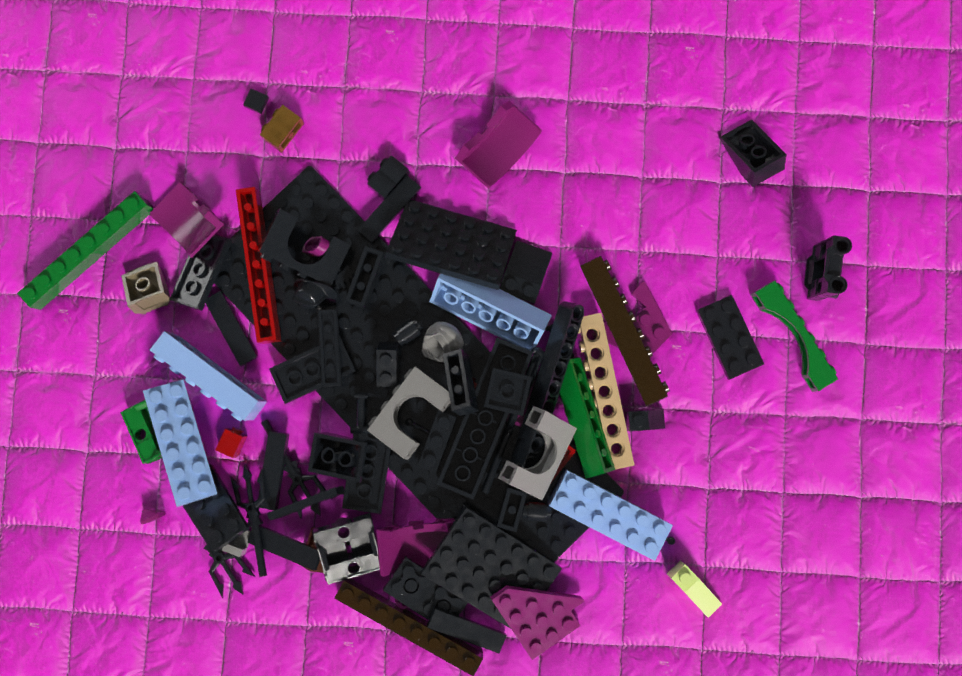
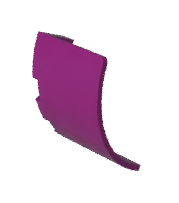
M510 100L499 107L486 124L488 128L482 134L478 132L470 141L464 144L455 157L459 163L487 188L494 185L512 168L542 132Z
M179 182L150 212V216L192 258L224 223L206 205H199L197 203L199 201L198 197L184 184Z
M436 519L433 523H424V520L409 522V526L402 527L395 524L376 530L380 575L385 577L393 574L405 556L424 567L456 519Z

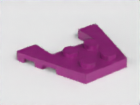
M643 281L631 293L645 307L633 323L636 329H641L645 337L642 339L644 346H649L653 354L673 333L648 286ZM604 322L608 344L618 348L609 326Z

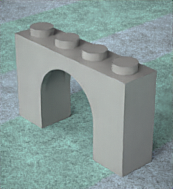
M417 367L408 370L404 376V382L395 387L392 392V398L383 403L381 406L382 411L378 416H374L369 422L370 427L367 430L406 460L411 457L420 444L400 428L397 420L400 406L406 400L413 397L426 399L442 412L450 404L449 391Z
M533 406L525 424L542 434L545 441L543 456L537 464L530 468H522L507 460L498 479L543 500L577 428L551 413Z

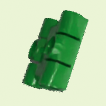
M146 400L120 412L142 464H149L161 459L162 455ZM143 429L146 432V437L144 439H142L140 436V433Z

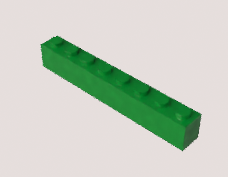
M134 191L17 294L30 308L41 310L148 217L154 208L142 195Z

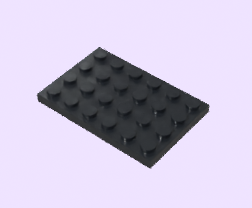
M410 200L404 207L386 250L385 257L499 290L517 230Z
M465 506L422 568L421 574L510 628L490 597L506 585L547 591L562 568L554 561Z

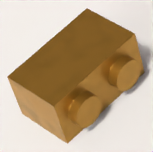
M283 104L274 111L273 118L262 127L260 136L281 153L304 125L301 117Z

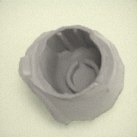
M438 321L427 329L421 351L425 358L444 363V353L459 349L463 350V338L454 325Z

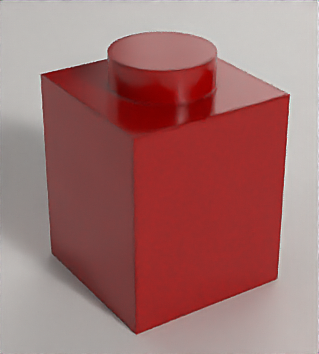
M227 428L224 430L215 450L231 458H236L239 456L247 436L242 434L243 430L239 428Z

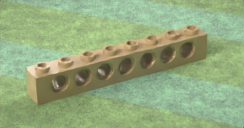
M602 313L583 316L578 332L581 336L579 347L581 353L584 352L586 360H583L584 370L589 373L590 379L587 380L590 390L593 392V399L615 469L634 466ZM588 330L595 331L596 338L594 340L587 338L586 333ZM593 348L598 349L600 352L598 359L591 357L590 352ZM597 367H601L604 370L602 378L595 376V369ZM601 386H605L608 389V394L605 397L599 394ZM606 405H610L612 408V413L609 416L603 413V408ZM610 424L616 426V432L612 435H609L607 432V427ZM614 443L620 445V451L616 454H613L611 451V446Z

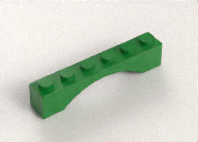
M776 281L770 282L750 295L760 311L779 319L792 332L802 355V377L812 392L820 391L838 380L835 375L836 370L832 365L828 364L824 351L817 347L815 337L811 332L807 331L804 326V320L794 311L793 303L783 294V287L776 283Z

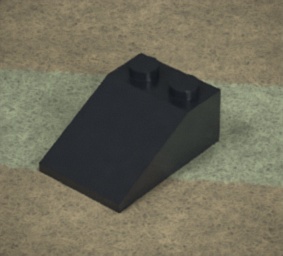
M753 120L720 136L722 144L740 174L752 187L785 169L787 154Z
M517 241L499 289L534 306L552 253Z
M327 432L314 433L308 472L361 483L368 443Z

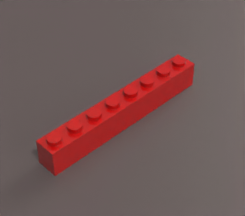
M256 187L236 189L256 340L260 344L280 342L281 334L271 264L269 261L260 258L261 254L257 252L266 234L261 193Z

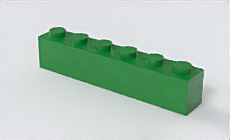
M581 358L570 359L559 395L562 398L569 424L577 428L573 436L576 450L579 454L585 477L590 478L613 471L615 467Z

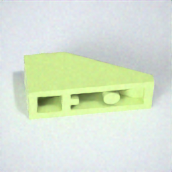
M679 561L667 573L708 618L722 605L682 561Z

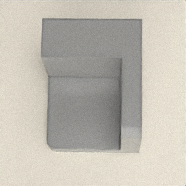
M247 530L224 546L222 551L238 557L245 555L251 531Z

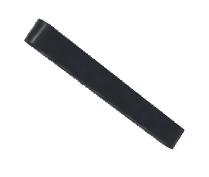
M564 301L558 307L511 458L512 463L522 468H530L538 463L544 438L539 431L529 427L525 422L533 406L553 415L584 316L582 305Z

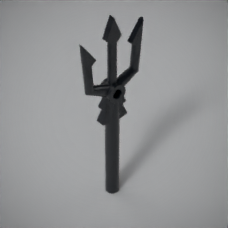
M268 419L261 423L267 435L270 430L274 431ZM286 453V466L284 470L289 473L288 476L292 479L288 494L293 503L298 502L293 493L298 485H300L307 498L311 497L304 481L313 480L320 489V493L326 491L315 474H302L301 468L298 467V460L292 461L289 454ZM320 504L311 506L310 509L321 516ZM302 510L297 511L300 519H302Z
M244 465L242 477L246 480L249 503L241 502L238 490L240 485L233 477L230 476L237 506L244 508L247 512V524L249 527H252L259 577L267 576L259 527V525L263 524L260 518L259 506L266 500L264 470L262 468L257 480L260 483L261 497L254 502L250 480L252 473L248 466Z
M188 504L183 505L186 513L207 544L203 549L210 553L209 556L214 559L208 572L222 599L224 584H220L214 572L220 563L233 582V588L243 595L242 582L236 579L225 560L235 558L243 568V573L256 576L241 557L224 553L222 549L214 551Z

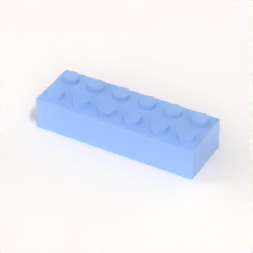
M444 274L439 275L429 301L529 351L537 346L552 316L501 289H492Z
M164 331L150 349L155 354L153 356L161 363L166 362L169 364V369L174 373L184 375L186 377L184 380L187 383L200 387V392L208 398L212 396L217 400L216 404L222 409L228 408L233 412L231 415L239 421L254 420L267 403L265 399L177 334Z
M184 380L143 390L176 506L180 507L217 495Z
M565 468L547 501V504L557 511L654 561L673 526L660 517Z

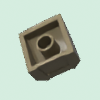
M158 261L151 262L121 275L127 306L135 314H146L149 311L169 304V290Z

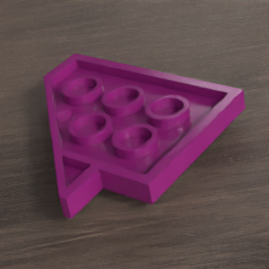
M506 585L490 597L532 660L580 627L579 622L571 611L584 602L581 596Z

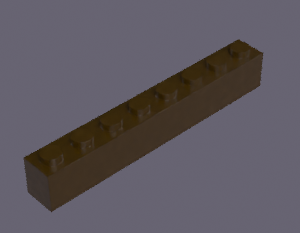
M599 256L581 265L584 276L645 405L648 407L667 398V393L670 392L666 381L661 382L658 376L662 373L657 363L653 364L650 359L653 354L649 346H644L642 339L645 337L641 329H636L633 323L636 319L632 310L628 312L625 305L628 302L624 294H619L617 290L620 285L616 277H611L609 270L612 268L608 260H603Z
M351 578L343 581L334 598L471 676L475 675L483 660V652L460 639L428 628V621L406 609L398 608L396 603Z

